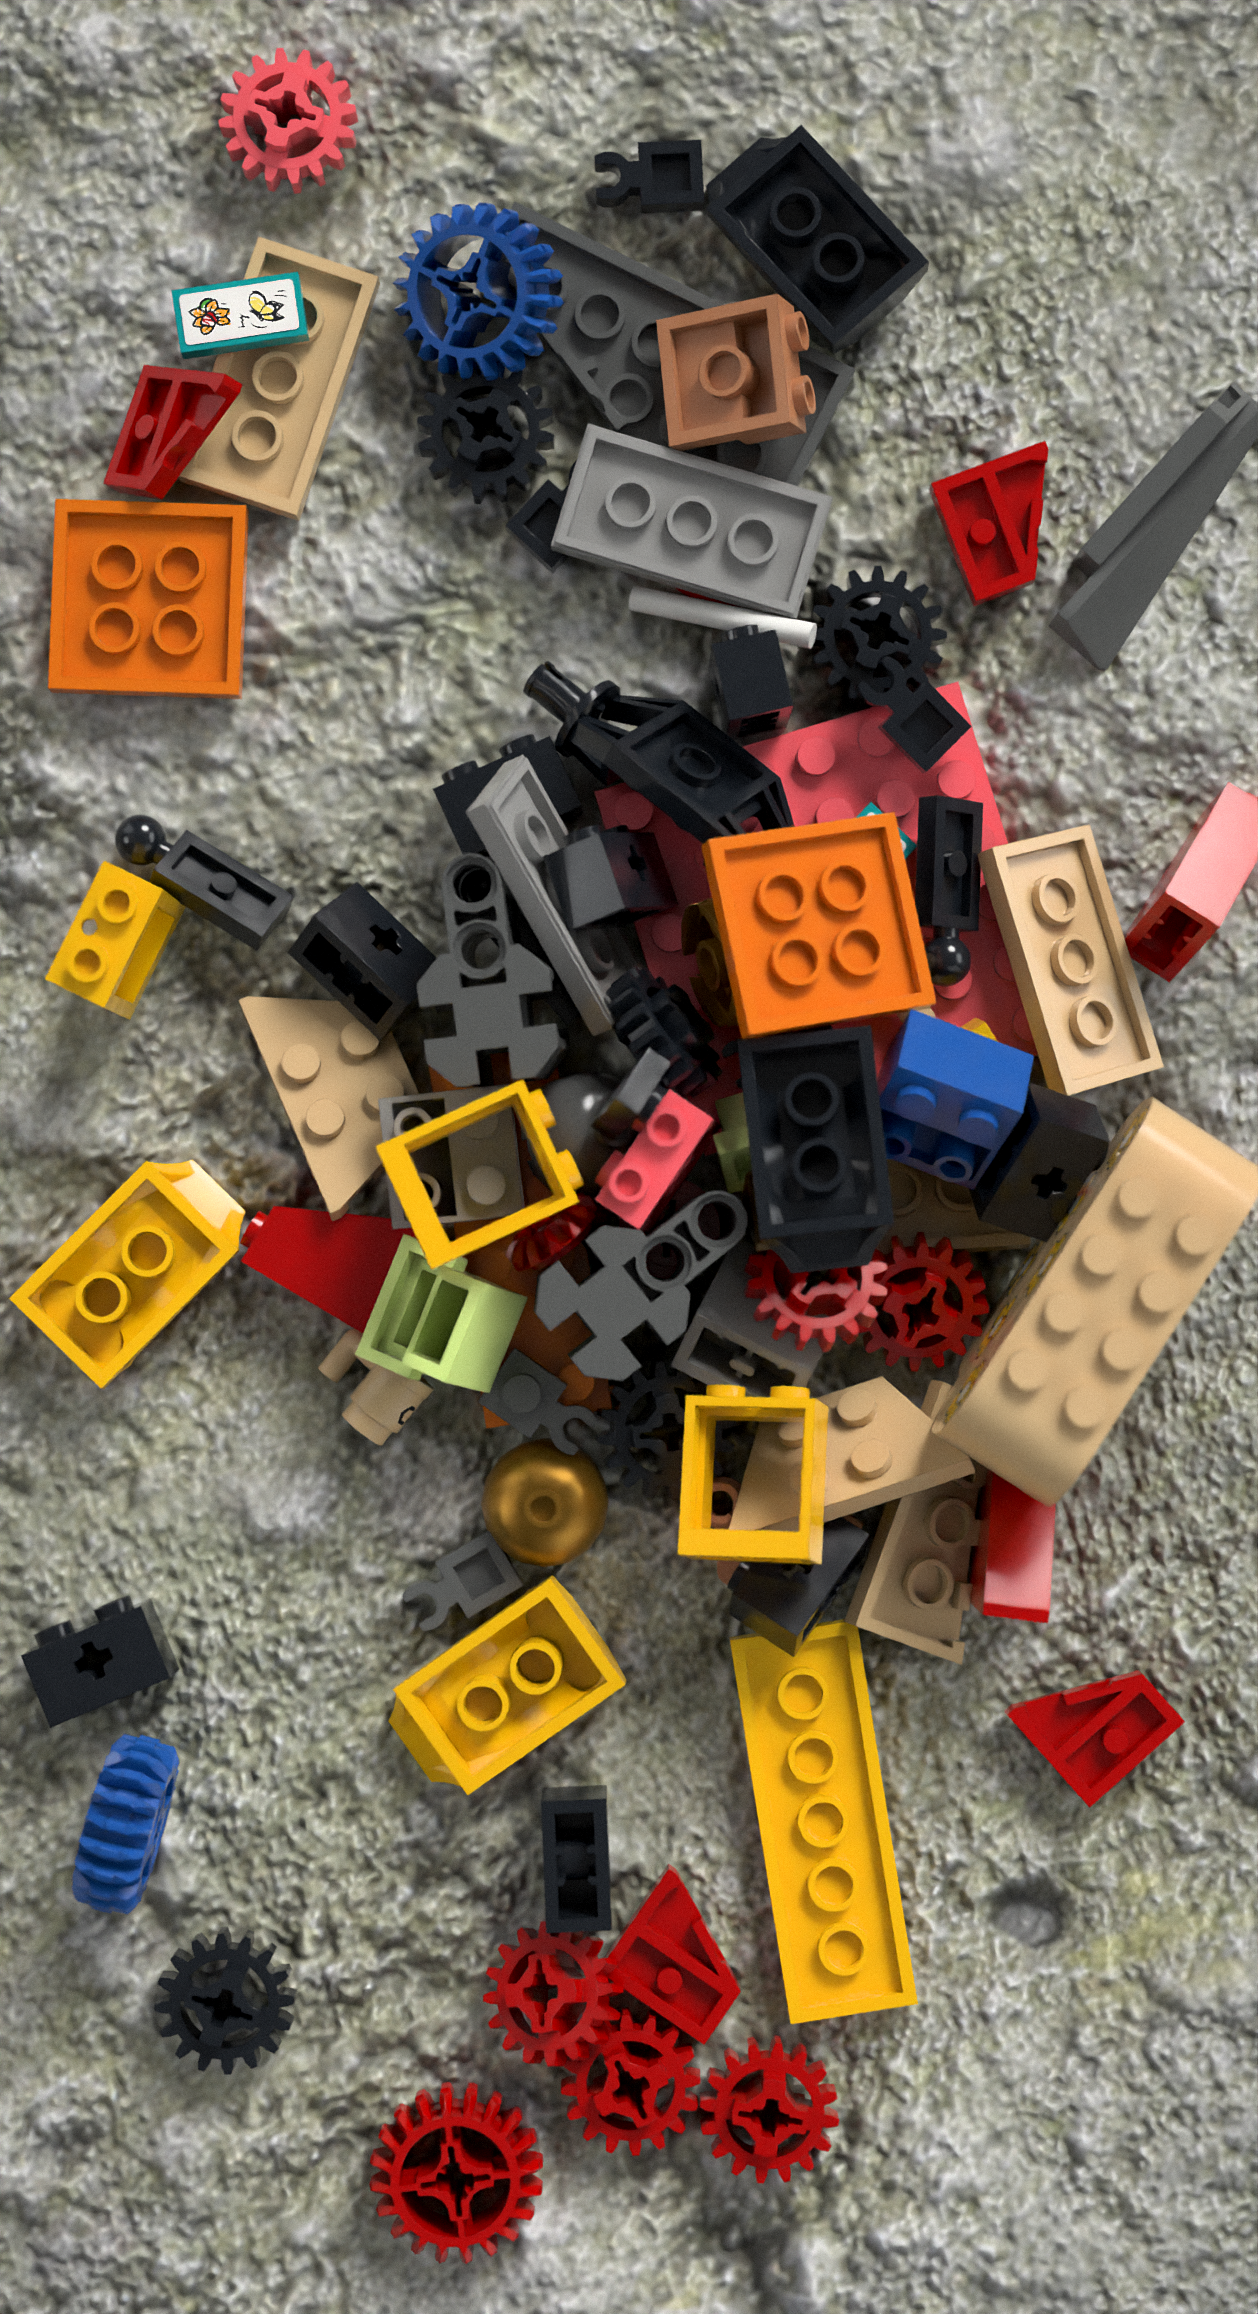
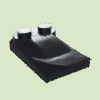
M802 125L787 137L775 139L760 137L706 185L709 196V206L706 208V215L773 290L794 306V312L801 311L803 313L810 339L821 348L828 349L832 354L851 346L863 337L908 296L928 271L929 261Z
M871 1025L737 1040L760 1241L765 1243L782 1259L790 1273L869 1265L879 1242L894 1226Z

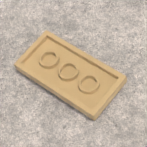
M258 236L244 279L298 272L301 279L310 341L217 355L212 372L227 374L243 385L240 394L178 479L181 482L300 521L374 305L380 281L376 275Z
M1090 824L992 847L978 853L977 856L1048 1089L1069 1096L1163 1068V1062Z

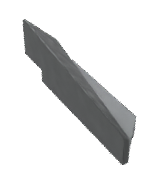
M1234 382L1217 400L1215 399L1083 545L1072 561V564L1089 579L1060 609L1049 624V627L1100 671L1108 669L1258 437V403Z

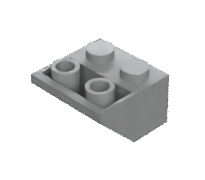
M509 1084L378 1099L383 1143L509 1086ZM513 1107L409 1153L441 1225L505 1218L525 1209ZM387 1175L392 1229L412 1228Z
M744 1235L736 1245L729 1249L690 1324L671 1366L707 1385L745 1387V1397H770V1388L774 1386L805 1388L823 1351L818 1344L817 1338H809L803 1351L796 1350V1334L789 1331L777 1341L774 1340L771 1335L776 1322L771 1317L763 1321H755L753 1315L757 1306L761 1303V1299L745 1298L744 1289L747 1282L756 1277L744 1272V1268L749 1255H758V1253L754 1249L753 1240ZM820 1273L814 1274L809 1280L806 1279L807 1284L802 1295H806L812 1286L816 1287L821 1281H825L823 1279L824 1275ZM774 1279L777 1291L785 1301L784 1286ZM820 1314L809 1317L826 1318L829 1316H827L826 1314Z

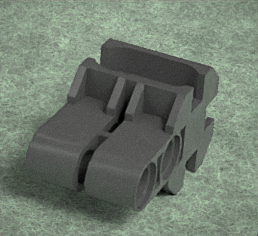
M466 853L457 856L447 865L442 875L441 886L450 953L440 954L417 983L419 1006L421 1008L435 1006L436 1013L454 1011L457 1036L424 1040L426 1062L456 1087L478 1088L494 1086L490 1054L509 1052L512 1080L525 1079V1082L549 1079L570 1051L568 1029H557V1024L535 1026L532 1001L563 997L562 981L555 969L533 952L522 947L517 903L496 864L480 854ZM490 874L492 883L488 896L477 903H469L467 888L470 882L476 876ZM496 938L500 946L496 962L488 968L479 969L475 962V951L478 945L486 939Z
M711 1191L689 1200L646 1235L641 1230L601 1226L581 1241L600 1267L577 1285L561 1263L555 1261L537 1277L533 1312L549 1331L553 1330L575 1312L592 1335L567 1355L585 1376L623 1381L641 1365L621 1339L642 1322L646 1324L659 1342L664 1341L666 1345H669L686 1331L690 1292L684 1285L738 1243L744 1236L747 1227V1212L742 1202L733 1194L724 1191ZM710 1203L720 1207L727 1217L726 1230L716 1240L707 1238L698 1227L697 1218L699 1212L704 1205ZM658 1243L668 1245L677 1257L675 1272L664 1281L653 1278L649 1274L645 1262L648 1251Z

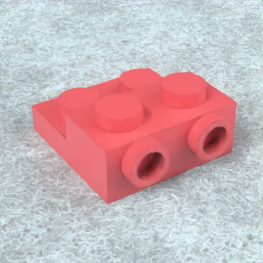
M669 1089L646 1123L637 1118L634 1120L631 1128L640 1134L627 1153L624 1155L620 1151L615 1150L606 1161L595 1179V1183L602 1187L595 1200L637 1229L650 1232L721 1125Z

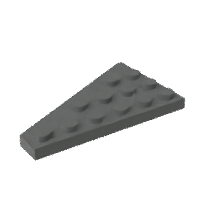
M514 201L511 210L518 213L519 226L523 223H531L540 229L534 245L549 244L555 250L551 258L544 264V268L557 269L563 275L557 283L549 284V295L561 297L564 304L560 308H548L546 317L553 320L558 329L553 334L538 333L613 431L671 448L669 447L656 320L724 304ZM511 266L508 276L509 286L513 293L517 295L516 277ZM809 346L808 350L798 352L801 376L808 375L811 379L816 399L815 413L805 415L807 433L749 445L739 440L682 452L799 487L854 377L855 369Z

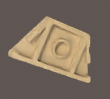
M250 996L239 999L242 1013L331 1220H337L349 1210L348 1203L371 1178L376 1180L385 1170L375 1147L383 1143L378 1099L416 1095L419 1092L392 1032L381 1041L378 1040L339 1001Z
M882 1376L816 1398L828 1406L823 1523L975 1473L970 1457L932 1432L934 1421ZM759 1422L729 1529L798 1532L803 1422H787V1424L782 1422Z

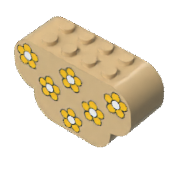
M1150 1097L1141 1102L1110 1141L1108 1153L1102 1166L1098 1170L1091 1172L1077 1194L1074 1204L1060 1221L1048 1242L1036 1240L981 1325L983 1332L980 1337H974L967 1349V1353L964 1355L958 1369L960 1376L943 1402L933 1423L932 1432L1043 1505L1050 1507L1058 1502L1075 1483L1100 1447L1250 1212L1258 1197V1165L1155 1098Z

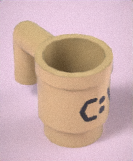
M353 1328L341 1337L318 1366V1369L335 1383L341 1380L356 1359L370 1369L369 1373L350 1395L352 1402L342 1413V1416L357 1431L372 1442L382 1446L392 1432L397 1434L424 1399H427L434 1391V1387L423 1376H421L420 1381L409 1379L355 1355L363 1333Z

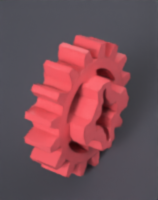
M276 48L275 63L268 66L258 55L251 57L255 73L248 77L244 73L235 71L232 74V78L238 94L223 93L220 99L224 111L231 115L218 120L222 136L231 139L225 145L231 161L244 159L242 169L249 181L256 178L261 172H264L267 188L272 192H275L281 179H288L290 181L294 194L301 193L303 186L302 178L311 176L313 181L320 187L325 185L323 168L330 165L334 169L342 171L345 163L339 148H355L357 143L354 131L347 127L358 123L355 105L346 103L352 97L347 81L343 80L333 83L335 72L333 64L329 61L321 64L316 70L313 69L310 51L304 49L298 56L296 63L288 62L283 48ZM312 91L320 95L330 109V116L324 114L323 108L312 106ZM291 114L298 115L300 120L290 119ZM278 122H288L287 128H280ZM248 126L253 127L256 134L266 136L264 140L266 144L265 152L259 149L249 137Z

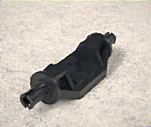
M546 661L544 665H539L525 683L523 693L527 697L534 699L563 723L555 741L557 752L567 758L574 756L606 787L620 778L624 779L631 789L641 793L672 818L679 828L689 832L702 844L708 839L752 833L759 822L764 831L795 827L781 778L684 700L621 695L620 687L610 680L599 683L586 693L558 671L555 665L549 661ZM614 721L637 726V728L628 731L607 722Z

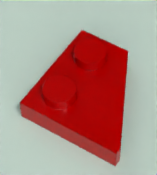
M144 365L103 484L122 494L162 500L240 394L243 384L224 373Z
M1046 441L930 484L928 490L973 607L1030 586L1036 579L1039 550L1037 547L1038 532L1042 520L1044 500L1042 499L1044 472L1049 450Z
M1139 1670L1011 1704L1004 1710L1008 1717L1089 1808L1185 1723L1181 1716Z
M668 1863L604 1956V1958L616 1959L618 1966L607 1974V1977L614 1983L623 1985L624 1990L705 2045L740 1994L741 1989L677 1869Z

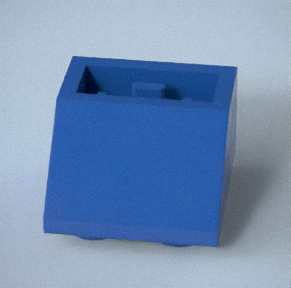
M910 1009L887 1050L877 1076L886 1158L974 1190L1023 1114L1034 1055Z

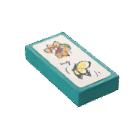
M298 272L171 290L180 352L183 359L310 341L301 279Z

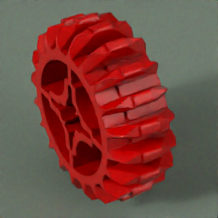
M448 2081L441 2085L440 2102L435 2103L430 2093L425 2089L418 2091L415 2097L418 2113L408 2105L400 2103L394 2111V2117L398 2126L393 2124L382 2125L378 2138L386 2147L373 2149L370 2158V2164L381 2170L371 2176L370 2190L378 2194H386L377 2203V2214L379 2217H389L398 2214L392 2224L390 2233L395 2239L403 2237L410 2230L414 2232L411 2251L415 2255L420 2254L424 2250L427 2242L436 2244L435 2259L439 2264L446 2261L449 2247H459V2255L462 2262L465 2264L471 2262L474 2244L477 2243L480 2244L486 2254L492 2257L498 2251L496 2233L506 2240L514 2242L519 2237V2226L515 2219L522 2221L532 2220L535 2206L528 2198L542 2194L543 2181L536 2175H533V2173L543 2168V2154L528 2150L536 2143L537 2133L535 2129L523 2128L514 2131L522 2120V2110L515 2106L503 2115L499 2114L502 2094L498 2091H493L489 2095L486 2104L478 2102V2085L474 2082L468 2083L464 2099L454 2098V2088ZM464 2127L477 2130L489 2137L499 2147L502 2154H496L494 2148L481 2149L472 2145L466 2138ZM441 2128V2149L434 2155L420 2158L419 2165L404 2166V2159L411 2147L426 2134ZM452 2147L454 2148L456 2163H459L461 2172L466 2173L461 2197L459 2195L458 2181H454L452 2171H447ZM510 2178L506 2190L491 2207L472 2215L471 2206L474 2194L479 2190L494 2187L495 2180ZM417 2190L419 2197L434 2196L440 2199L447 2206L449 2216L436 2213L419 2201L413 2191Z

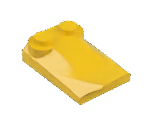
M193 1159L171 1164L153 1163L146 1160L9 1299L101 1389H105L119 1373L130 1367L136 1356L240 1251L239 1234L246 1211Z
M551 1575L539 1585L528 1589L522 1597L395 1686L393 1689L396 1693L395 1705L388 1722L431 1783L445 1782L463 1788L465 1793L469 1795L625 1686L627 1679L611 1650L575 1599Z

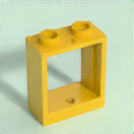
M103 860L45 979L130 1020L186 907L164 889ZM87 920H94L97 923V930L92 935H87L83 931V924Z
M520 1080L375 1146L431 1270L579 1202L574 1190L584 1185L568 1149L560 1153L555 1151L546 1129L555 1126L556 1122L540 1089L529 1093L524 1081ZM513 1107L553 1196L449 1243L409 1153Z
M735 1385L706 1386V1396L686 1395L678 1555L692 1560L822 1565L828 1406L816 1398H810V1389L794 1386L771 1387L770 1397H745L746 1388ZM716 1420L803 1422L798 1532L711 1529Z

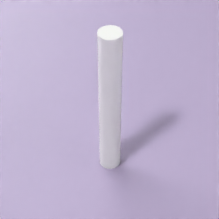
M637 585L632 588L629 597V610L725 631L746 625H758L760 633L776 629L778 642L809 649L812 648L816 638L817 625L812 622Z

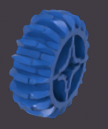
M480 202L476 205L474 211L470 205L457 204L452 207L451 218L447 214L441 213L430 216L432 233L417 230L411 234L419 249L418 254L404 252L403 255L399 256L404 266L410 268L409 277L397 278L393 282L400 291H407L408 299L407 302L400 303L394 311L399 316H412L413 322L406 328L403 336L409 341L423 340L418 356L424 361L438 359L437 371L442 374L448 373L449 375H455L459 371L462 380L472 376L473 366L476 369L477 375L483 374L489 381L496 380L498 373L499 377L503 378L505 367L510 372L522 371L526 368L524 353L530 356H539L545 351L542 342L536 334L538 332L553 334L558 329L553 320L546 317L548 308L556 309L564 304L561 297L549 295V284L557 283L563 275L557 269L544 268V264L551 258L555 250L549 244L534 245L540 229L531 223H523L519 226V215L516 211L504 208L501 212L497 213L494 204ZM484 239L479 252H472L464 267L461 269L448 267L451 259L461 248L473 241ZM511 266L516 277L517 295L513 293L509 286L508 276ZM461 282L476 283V288L484 293L483 297L496 304L480 303L481 298L473 293L474 289ZM441 292L447 299V317H445L442 308ZM494 317H503L510 320L503 332L494 340L480 347L473 346L478 332L485 333L489 322Z
M127 1734L121 1736L111 1746L110 1753L105 1758L103 1769L99 1773L94 1793L91 1796V1803L85 1816L83 1831L79 1839V1848L74 1861L75 1869L72 1875V1891L78 1902L88 1904L92 1909L110 1914L112 1911L129 1914L141 1901L150 1874L153 1872L176 1788L175 1782L179 1772V1758L175 1747L160 1743V1739L140 1735L139 1738Z

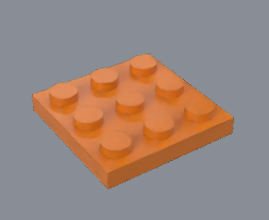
M55 499L48 689L52 693L242 699L249 510L247 506Z
M895 812L708 839L701 846L742 1040L909 1012L910 1009L916 1011L923 1010L936 1004Z

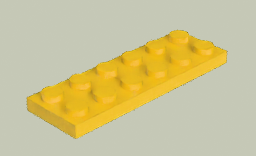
M845 1619L818 1623L794 1657L758 1633L729 1637L790 2024L918 2004L859 1631L857 1626L845 1622Z

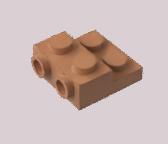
M771 294L656 320L669 447L678 451H685L739 440L749 445L807 433L805 415L815 413L816 399L811 379L808 375L801 376L798 352L808 350L809 348L808 327L801 311L794 312V306L779 294Z

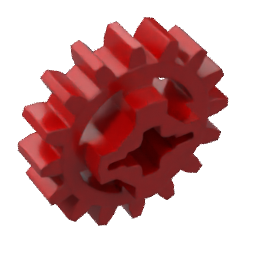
M917 1232L913 1246L907 1247L904 1246L902 1240L897 1235L892 1236V1252L884 1255L880 1250L875 1249L870 1262L878 1261L887 1265V1271L883 1278L875 1283L887 1289L886 1297L881 1305L883 1311L890 1313V1323L887 1327L877 1315L870 1328L858 1324L860 1333H864L862 1337L864 1349L868 1353H872L883 1346L885 1365L890 1367L898 1361L900 1356L908 1357L911 1371H918L921 1360L924 1357H931L937 1368L944 1367V1351L950 1348L955 1353L963 1356L967 1353L963 1339L964 1334L980 1337L983 1332L980 1320L975 1316L986 1314L989 1310L986 1295L980 1293L986 1288L981 1270L971 1271L974 1265L971 1254L967 1250L952 1257L953 1248L950 1238L944 1236L934 1248L927 1245L924 1232ZM947 1277L956 1284L960 1291L959 1302L953 1300L952 1293L946 1291L945 1281ZM928 1295V1301L922 1299V1297L926 1298ZM908 1302V1303L914 1304V1305H913V1307H912V1306H909V1308L907 1309V1304H906V1303Z
M773 1250L757 1251L758 1255H749L744 1268V1272L756 1277L747 1282L744 1289L745 1298L761 1299V1303L757 1306L753 1318L758 1322L771 1317L776 1322L771 1337L776 1341L783 1337L787 1331L796 1334L795 1348L799 1351H803L809 1338H817L823 1352H830L835 1343L836 1334L849 1345L855 1342L860 1333L858 1324L867 1328L871 1327L878 1315L873 1306L881 1305L887 1294L885 1287L875 1283L881 1280L887 1271L886 1263L878 1261L870 1262L869 1265L851 1267L856 1281L848 1276L847 1268L827 1270L823 1278L825 1281H821L816 1287L812 1286L806 1295H802L807 1284L806 1279L809 1280L814 1274H819L820 1271L790 1273L785 1263ZM774 1279L783 1284L786 1296L785 1301L779 1295ZM820 1314H826L827 1316H829L826 1318L809 1317Z
M541 1921L538 1932L533 1928L523 1927L517 1930L519 1947L511 1944H501L498 1947L501 1957L506 1962L502 1968H487L486 1974L498 1983L497 1991H491L483 1995V2002L497 2004L499 2013L491 2018L488 2025L490 2029L508 2030V2034L502 2044L506 2051H519L524 2047L523 2062L527 2064H541L543 2059H545L547 2067L566 2066L568 2056L572 2061H585L590 2058L587 2041L592 2044L607 2043L609 2038L601 2027L603 2021L619 2020L621 2016L615 2008L609 2006V1998L623 1993L624 1990L623 1985L609 1983L607 1974L618 1966L616 1959L597 1957L604 1943L600 1937L587 1936L582 1940L583 1932L546 1933V1921ZM574 1959L583 1970L585 1978L575 1969ZM557 1987L558 1997L549 2000V1989ZM522 2012L531 2020V2027L525 2020ZM583 2013L580 2021L577 2023V2019Z
M629 2007L622 2008L619 2024L611 2025L609 2020H604L601 2025L609 2038L606 2044H592L587 2041L590 2058L585 2061H572L568 2056L566 2066L563 2067L576 2075L561 2079V2094L577 2096L567 2106V2116L569 2120L586 2117L587 2120L583 2127V2138L589 2141L601 2132L606 2135V2152L612 2154L617 2148L619 2141L622 2140L629 2142L632 2156H639L641 2140L650 2138L652 2143L661 2150L665 2148L664 2129L669 2127L680 2134L686 2130L685 2119L680 2110H697L698 2096L686 2088L701 2084L700 2069L684 2067L695 2057L694 2048L691 2043L681 2044L677 2047L674 2045L679 2035L678 2026L671 2023L662 2031L656 2029L654 2011L649 2010L644 2016L642 2023L633 2022ZM627 2041L645 2043L652 2046L653 2049L645 2051L630 2046ZM602 2053L606 2065L604 2074L593 2079V2084L588 2086L587 2077L590 2067L597 2056ZM619 2061L624 2071H629L634 2079L641 2078L642 2101L637 2092H633L628 2084L620 2085ZM674 2077L672 2093L666 2104L659 2110L656 2099L658 2089L669 2084L668 2079ZM614 2112L632 2118L633 2121L618 2120L608 2114Z
M777 2035L773 2036L769 2050H760L754 2037L747 2038L748 2054L739 2057L735 2051L728 2047L723 2051L727 2065L725 2072L713 2067H709L706 2072L707 2081L716 2090L704 2091L699 2094L700 2108L714 2112L700 2119L703 2135L718 2134L711 2144L712 2155L717 2159L730 2152L732 2154L730 2163L731 2173L738 2176L747 2165L753 2166L756 2181L760 2184H764L768 2175V2169H778V2173L784 2183L791 2181L790 2165L797 2161L810 2172L814 2169L811 2149L815 2147L829 2152L832 2147L830 2137L822 2130L823 2127L832 2128L839 2126L838 2112L825 2106L838 2099L835 2085L828 2083L819 2085L827 2074L825 2064L820 2060L806 2066V2046L799 2043L790 2054L783 2052L781 2036ZM760 2070V2074L746 2085H736L748 2074ZM786 2072L797 2078L805 2086L811 2099H805V2094L794 2093L786 2083ZM766 2099L778 2101L779 2108L773 2110L771 2119L760 2118L759 2110L764 2109ZM727 2119L732 2120V2125L744 2126L752 2137L751 2145L742 2141L733 2132ZM792 2134H800L791 2143L778 2148V2145Z

